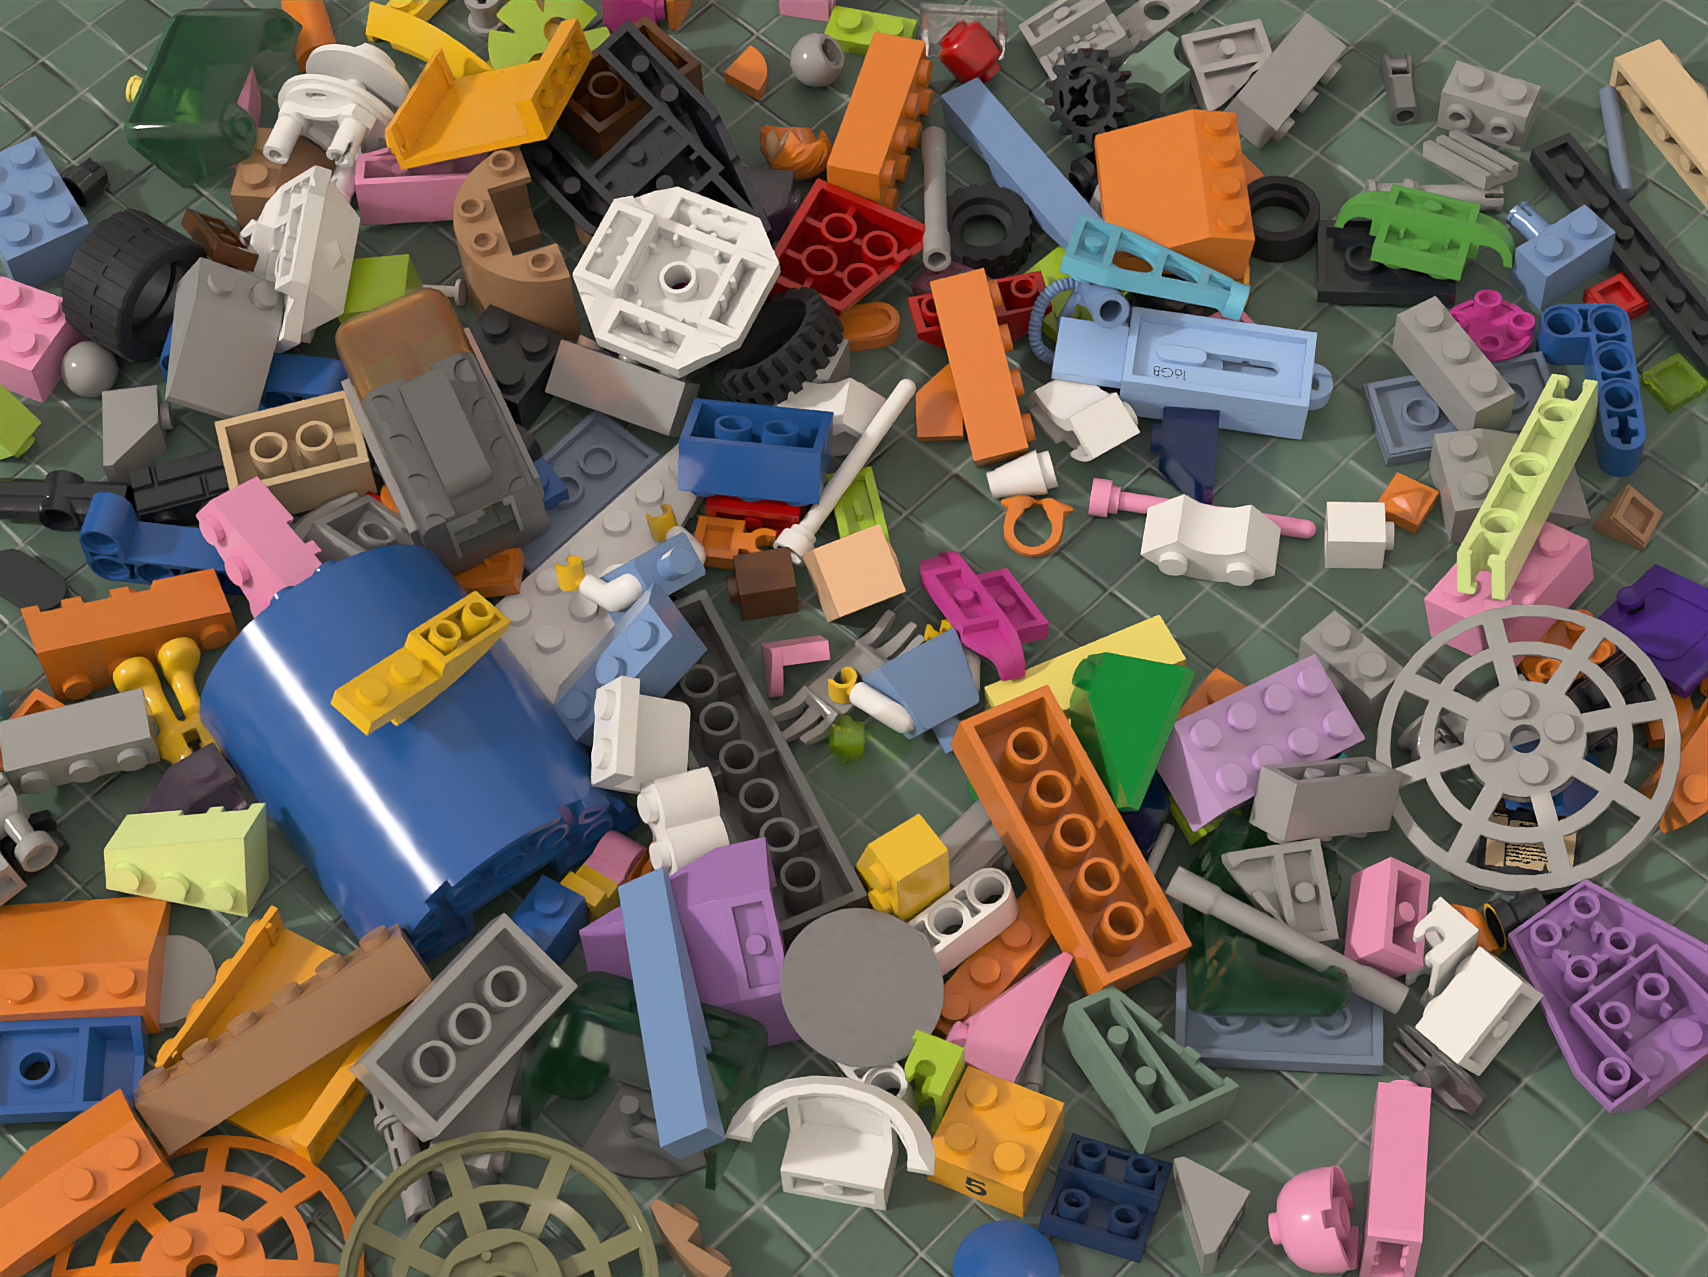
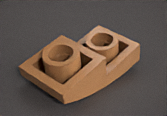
M655 1198L650 1205L654 1227L662 1244L678 1267L688 1277H733L731 1264L722 1253L709 1246L701 1249L703 1239L696 1215L681 1204L673 1203L672 1206H669Z

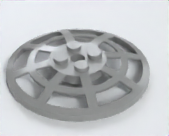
M1518 604L1489 609L1462 619L1436 634L1412 656L1397 676L1384 702L1377 728L1376 761L1392 769L1390 757L1391 729L1398 703L1404 691L1428 701L1429 703L1425 709L1420 728L1419 751L1421 759L1393 770L1402 774L1399 789L1426 779L1430 790L1439 804L1462 826L1447 852L1435 844L1415 823L1403 804L1399 791L1392 817L1406 839L1426 860L1449 876L1479 889L1506 895H1516L1519 891L1537 888L1544 895L1568 891L1584 879L1591 882L1596 881L1621 866L1644 846L1662 822L1675 793L1681 768V734L1676 707L1665 680L1650 658L1626 635L1604 621L1577 610L1551 605ZM1519 616L1549 617L1573 622L1586 629L1571 649L1545 642L1519 641L1509 643L1502 619ZM1483 625L1489 649L1481 651L1463 661L1444 678L1441 684L1415 674L1425 660L1446 642L1469 629ZM1605 638L1617 645L1636 663L1651 685L1656 700L1626 705L1622 694L1612 679L1597 664L1589 660ZM1540 656L1558 660L1561 664L1547 684L1534 681H1519L1513 657ZM1494 664L1500 687L1489 692L1479 702L1454 691L1470 674L1485 665ZM1581 672L1601 690L1611 708L1581 714L1574 702L1565 694ZM1442 709L1466 719L1464 745L1435 754V730ZM1662 720L1665 732L1664 763L1658 786L1652 799H1649L1624 783L1633 757L1634 734L1632 725ZM1617 728V753L1613 768L1609 774L1586 761L1588 749L1587 734ZM1530 730L1538 734L1540 743L1535 750L1529 753H1520L1513 749L1511 746L1512 739L1520 731ZM1467 765L1470 766L1476 779L1484 786L1471 810L1464 807L1450 792L1442 779V773ZM1575 779L1598 791V794L1581 810L1558 821L1552 797L1565 790ZM1501 798L1514 802H1532L1538 826L1511 827L1491 822L1489 819ZM1613 801L1640 817L1633 828L1610 849L1588 862L1571 867L1563 837L1572 835L1591 824L1608 809ZM1480 836L1509 844L1543 843L1551 873L1509 875L1481 869L1467 863Z

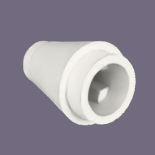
M1035 449L996 468L994 471L986 473L994 500L1017 495L1048 494L1047 489L1058 487L1049 451L1037 453Z

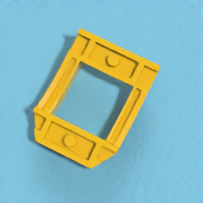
M390 0L385 6L370 1L366 27L368 41L375 42L378 38L388 41L393 49L410 54L427 63L435 50L442 48L454 79L494 70L490 59L487 62L483 61L460 42L437 27L427 23L448 0ZM535 0L541 12L544 13V2L542 0ZM558 17L549 19L544 26V34L548 41H551L561 23ZM543 53L534 55L529 62L540 60Z

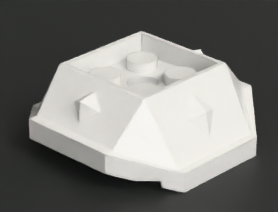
M317 165L282 185L265 204L258 221L252 219L240 232L242 237L259 254V258L254 272L242 268L238 270L276 282L274 290L284 293L282 324L274 353H283L299 345L300 342L311 343L316 327L340 316L344 312L360 217L331 180L332 170Z
M674 187L653 191L636 198L632 195L614 199L575 268L573 277L598 346L681 378L741 347L781 270L760 218L683 188ZM681 282L689 283L685 288L672 289L675 284Z

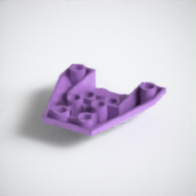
M767 837L715 848L670 875L672 890L710 1043L763 1048L802 1039L791 1025L781 998L780 977L783 961L786 956V948L772 889L777 887ZM621 906L579 930L600 1030L642 1035Z
M1587 879L1578 883L1508 934L1507 939L1528 982L1544 995L1538 1003L1574 1077L1610 1114L1645 1108L1708 1061L1707 944Z

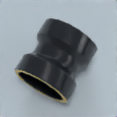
M1537 888L1519 891L1516 893L1515 898L1509 902L1499 898L1484 904L1485 921L1502 951L1512 948L1507 939L1508 934L1544 909L1547 904Z

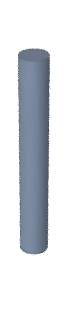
M1605 86L1599 90V98L1615 189L1626 200L1633 197L1634 188L1618 96L1615 87Z

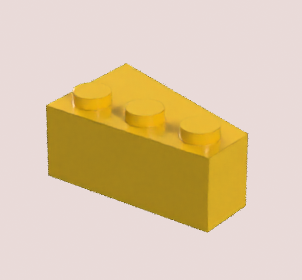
M920 814L915 815L868 844L854 867L868 895L869 909L888 913L906 923L950 892L949 850Z

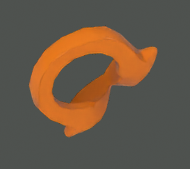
M1017 495L1001 500V505L1006 508L1003 524L1004 540L1011 550L1021 556L1037 558L1050 554L1061 543L1065 516L1072 513L1074 509L1053 498L1036 500L1027 495ZM1030 507L1043 508L1052 524L1050 538L1044 544L1036 547L1023 545L1014 535L1016 521L1023 515L1025 509Z

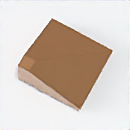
M1627 484L1598 517L1592 528L1600 534L1642 550L1651 538L1663 512L1630 484Z

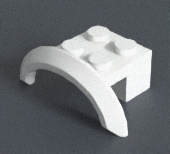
M807 1076L786 1079L766 1087L747 1100L737 1111L725 1135L726 1138L752 1142L754 1134L761 1124L778 1111L787 1107L790 1133L780 1170L783 1192L886 1211L899 1155L897 1134L907 1150V1171L934 1176L935 1151L931 1136L920 1117L903 1100L880 1087L850 1078Z

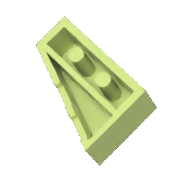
M266 803L251 804L248 810L227 812L224 806L210 807L207 813L184 815L182 810L127 815L104 848L106 888L248 917L269 882Z

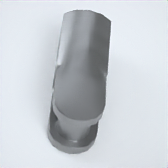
M1406 52L1404 57L1390 58L1388 53L1382 54V76L1387 93L1391 122L1395 126L1414 125L1419 120L1420 110L1412 53Z

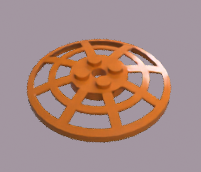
M230 1135L197 1137L170 1155L163 1146L159 1150L166 1160L195 1151L208 1150L203 1172L191 1173L171 1179L125 1207V1211L118 1217L107 1233L97 1255L95 1266L66 1270L69 1256L76 1242L74 1241L56 1253L51 1277H190L197 1266L210 1263L218 1267L215 1277H338L340 1264L315 1262V1252L310 1233L296 1208L322 1192L329 1200L341 1224L345 1242L355 1217L344 1195L331 1179L313 1163L297 1155L295 1152L279 1144L253 1137ZM229 1150H252L274 1156L294 1166L306 1177L280 1193L274 1187L254 1177L236 1172H225ZM201 1187L197 1212L183 1215L169 1222L153 1206L175 1193ZM223 1187L247 1191L267 1202L244 1221L231 1214L219 1212ZM283 1218L294 1237L298 1260L267 1259L258 1236ZM135 1221L153 1236L142 1255L141 1261L112 1263L121 1239ZM365 1248L359 1262L357 1277H367Z

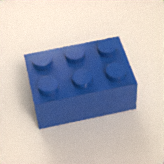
M694 398L679 438L678 490L689 491L700 497H711L718 494L738 496L741 500L748 502L768 499L785 501L789 505L799 507L809 504L819 505L831 465L834 412Z

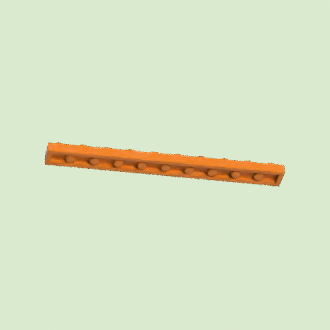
M1215 668L1182 706L1176 721L1247 686ZM1152 779L1139 811L1119 812L1135 842L1142 837L1164 811L1167 804ZM1028 888L1017 899L1019 912L1016 920L1008 928L970 955L945 983L942 1011L938 1023L932 1032L938 1038L945 1040L948 1032L957 1021L963 1022L1019 982L1055 940Z

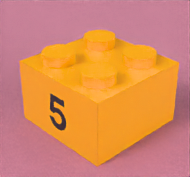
M968 1065L932 1139L935 1151L934 1176L927 1175V1180L1024 1218L1064 1132L1065 1103Z

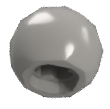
M812 33L803 36L793 47L790 66L795 78L804 85L821 88L831 85L843 71L845 56L838 42L831 36L823 33Z
M82 341L72 346L62 357L61 377L71 392L81 397L97 398L102 395L103 391H109L117 382L118 361L111 350L96 341Z

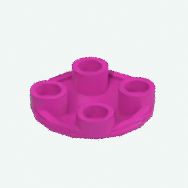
M1480 290L1475 294L1474 299L1456 305L1449 311L1490 362L1504 361L1520 355L1532 343L1536 322L1534 316L1524 312L1519 306L1502 300L1501 294L1495 290Z

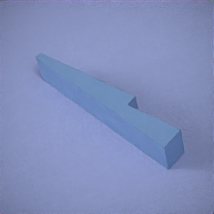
M978 77L940 95L945 123L989 165L991 179L999 187L1009 188L1012 193L1018 194L1023 198V203L1028 205L1030 209V217L1065 251L1079 213L1102 220Z
M661 867L618 886L660 1148L680 1160L726 1140L706 1059V1054L712 1052L669 873Z

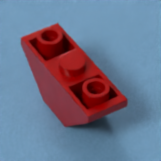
M1041 270L996 279L1003 306L994 308L998 325L1008 324L1012 344L1029 331L1032 307L1035 305L1034 302L1037 300V297L1046 288ZM928 293L909 297L908 306L918 339L946 350L933 294ZM1051 301L1047 305L1043 318L1052 312Z

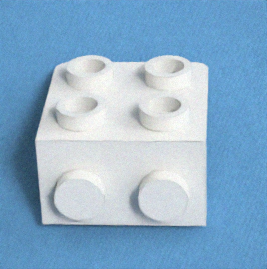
M620 676L598 688L594 705L595 722L591 752V786L641 794V783L687 772L690 708L688 705L679 701L639 694L640 679Z

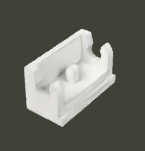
M1439 897L1433 903L1432 911L1415 927L1413 934L1414 942L1422 940L1425 936L1423 967L1406 973L1405 984L1410 985L1421 974L1431 975L1429 987L1420 1000V1004L1425 1008L1433 998L1441 995L1454 979L1459 964L1467 956L1474 953L1479 933L1478 928L1442 897Z

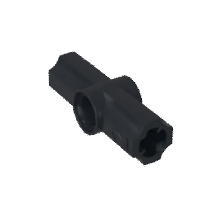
M66 470L49 472L45 479L0 478V519L39 521L41 525L48 529L67 532L76 529L79 522H84L94 494L109 492L122 496L131 503L134 511L136 510L135 497L131 483L85 481L80 475Z

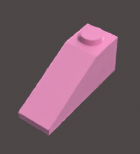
M1063 952L1050 959L963 1022L957 1021L952 1026L945 1040L965 1048V1070L969 1065L1012 1083L1015 1082L1073 959L1072 955Z

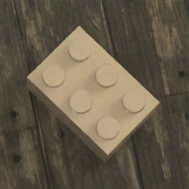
M344 390L214 422L230 490L257 476L291 515L316 509L353 492L358 493L360 497H364L368 491L374 494L378 493L363 433Z

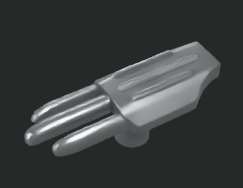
M1406 1024L1405 1029L1398 1025L1394 1026L1392 1029L1393 1033L1426 1063L1425 1066L1401 1043L1396 1041L1392 1044L1398 1055L1417 1072L1413 1077L1414 1083L1419 1087L1431 1088V1093L1447 1109L1462 1110L1471 1116L1477 1114L1488 1096L1472 1077L1414 1026Z

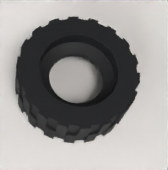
M986 183V185L970 184V187L963 189L961 187L954 190L952 195H947V223L951 245V263L947 267L949 273L958 275L984 268L987 281L1005 278V276L1010 274L1013 275L1019 271L1021 265H1025L1028 261V253L1032 251V217H1030L1028 205L1023 203V198L1020 195H1015L1009 188L1004 186L1002 188L997 187L995 184ZM992 220L1003 225L1005 236L1001 242L991 246H974L964 242L961 230L965 224L972 221Z

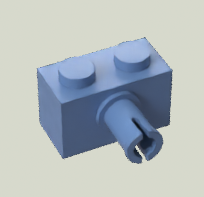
M1527 201L1520 203L1524 210L1516 205L1508 214L1506 223L1515 228L1528 240L1516 248L1510 283L1540 311L1609 266L1616 232L1585 204L1555 224L1547 222Z

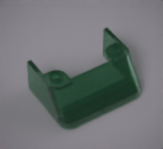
M604 971L587 972L575 980L578 987L560 1005L521 1071L522 1128L532 1129L552 1094L569 1100H584L595 1095L606 1078L651 1092L633 980ZM700 1002L712 1049L711 1053L706 1054V1059L726 1135L733 1116L747 1100L756 1095L767 1055L768 1032L762 1023L753 1018ZM726 1138L725 1141L707 1148L705 1188L713 1191L716 1190L741 1140Z

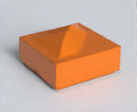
M1397 472L1378 502L1385 503L1386 521L1394 522L1395 525L1417 534L1436 505L1439 491Z

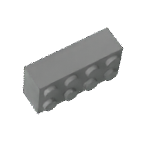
M503 913L490 921L348 1070L422 1142H426L436 1138L578 985L523 930Z

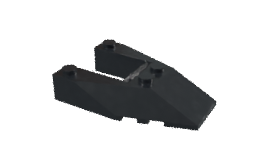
M628 19L595 50L608 69L650 112L589 169L552 132L548 139L518 145L531 179L580 228L591 236H594L614 199L632 195L636 198L653 191L674 187L683 188L758 217L767 236L773 232L716 107Z

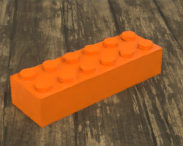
M1048 684L960 721L950 746L1062 952H1067L1073 956L1070 967L1085 995L1089 996L1111 985L1120 991H1124L1180 964L1192 947V943Z

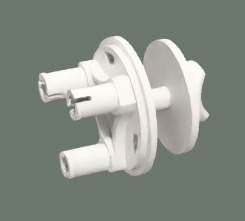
M363 43L357 47L341 44L320 46L310 54L306 62V74L294 76L283 84L278 94L280 109L278 120L263 148V154L274 163L286 164L299 135L325 150L326 156L330 160L335 159L336 169L331 180L350 204L355 192L357 156L387 148L385 129L406 98L410 88L404 78L395 70V64L391 58L374 45Z

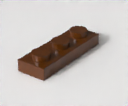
M186 208L181 225L190 234L191 240L198 243L212 261L237 270L242 268L254 272L259 254L228 220Z

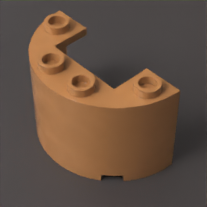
M516 145L495 151L477 165L466 177L458 190L453 206V226L472 308L478 318H480L491 304L563 336L567 340L578 341L580 329L571 277L558 244L555 243L519 255H512L516 252L543 245L539 227L530 207L526 185L531 182V176L519 146Z

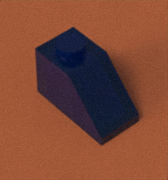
M1164 406L1162 425L1153 424L1151 452H1160L1159 472L1182 494L1189 496L1197 502L1212 505L1220 410Z

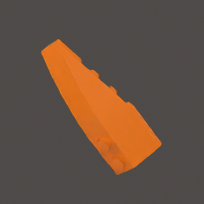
M120 1088L31 1146L0 1178V1277H22L175 1175Z

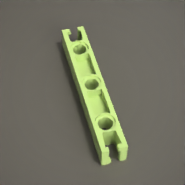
M1551 375L1457 552V592L1474 594L1478 588V582L1473 581L1480 571L1486 570L1491 572L1492 599L1506 600L1597 421L1598 381L1585 379L1582 393L1577 400L1571 401L1565 399V389L1568 388L1570 383L1569 378L1564 375Z

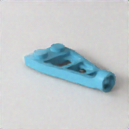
M1081 213L1078 215L1059 272L1068 274L1074 280L1081 283H1095L1104 287L1217 308L1221 312V316L1238 322L1251 287L1233 281L1232 278L1128 229ZM1117 251L1128 252L1150 263L1153 270L1142 273L1119 268L1112 261L1114 253ZM1163 269L1190 282L1162 277Z

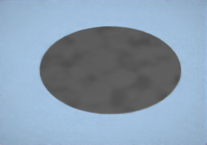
M849 908L821 916L797 935L783 961L780 992L782 1003L791 1025L812 1049L830 1060L848 1066L878 1067L897 1062L910 1055L913 1049L912 1037L916 1029L928 1034L933 1032L942 1011L944 984L942 972L934 952L913 927L903 920L882 911L867 908Z

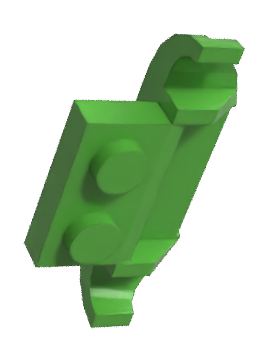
M1392 184L1390 191H1368L1350 198L1342 206L1334 227L1343 229L1345 223L1352 218L1363 217L1372 219L1369 235L1376 236L1373 244L1370 260L1383 263L1393 269L1406 268L1427 273L1429 276L1441 280L1452 279L1460 281L1467 258L1476 260L1480 245L1488 246L1499 252L1503 259V266L1508 268L1513 267L1516 251L1513 237L1507 228L1498 220L1481 213V204Z

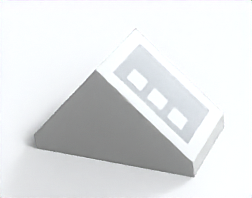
M1185 1156L1175 1158L1172 1178L1202 1276L1214 1272L1248 1214L1251 1191Z

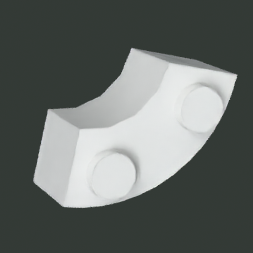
M847 378L837 383L817 384L804 382L802 384L804 389L797 394H794L793 391L789 392L787 400L780 404L775 400L772 406L834 412L832 456H840L850 453L886 402V398L867 388L866 385L852 378Z
M1055 379L1035 390L1024 403L1046 435L1055 444L1064 440L1074 449V451L1070 452L1071 457L1079 461H1091L1140 433L1137 428L1138 419L1132 407L1127 402H1122L1116 392L1109 394L1101 390L1098 385Z
M1183 494L1148 507L1140 555L1158 565L1159 569L1168 575H1184L1196 579L1248 586L1254 580L1275 575L1281 528L1252 504L1236 508L1214 507L1197 502Z

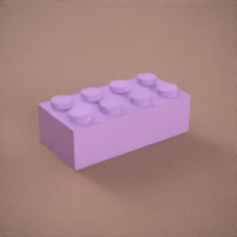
M1313 654L1176 721L1156 769L1193 832H1196L1254 802L1263 765L1330 760L1343 751L1346 753L1365 740V737L1316 654Z

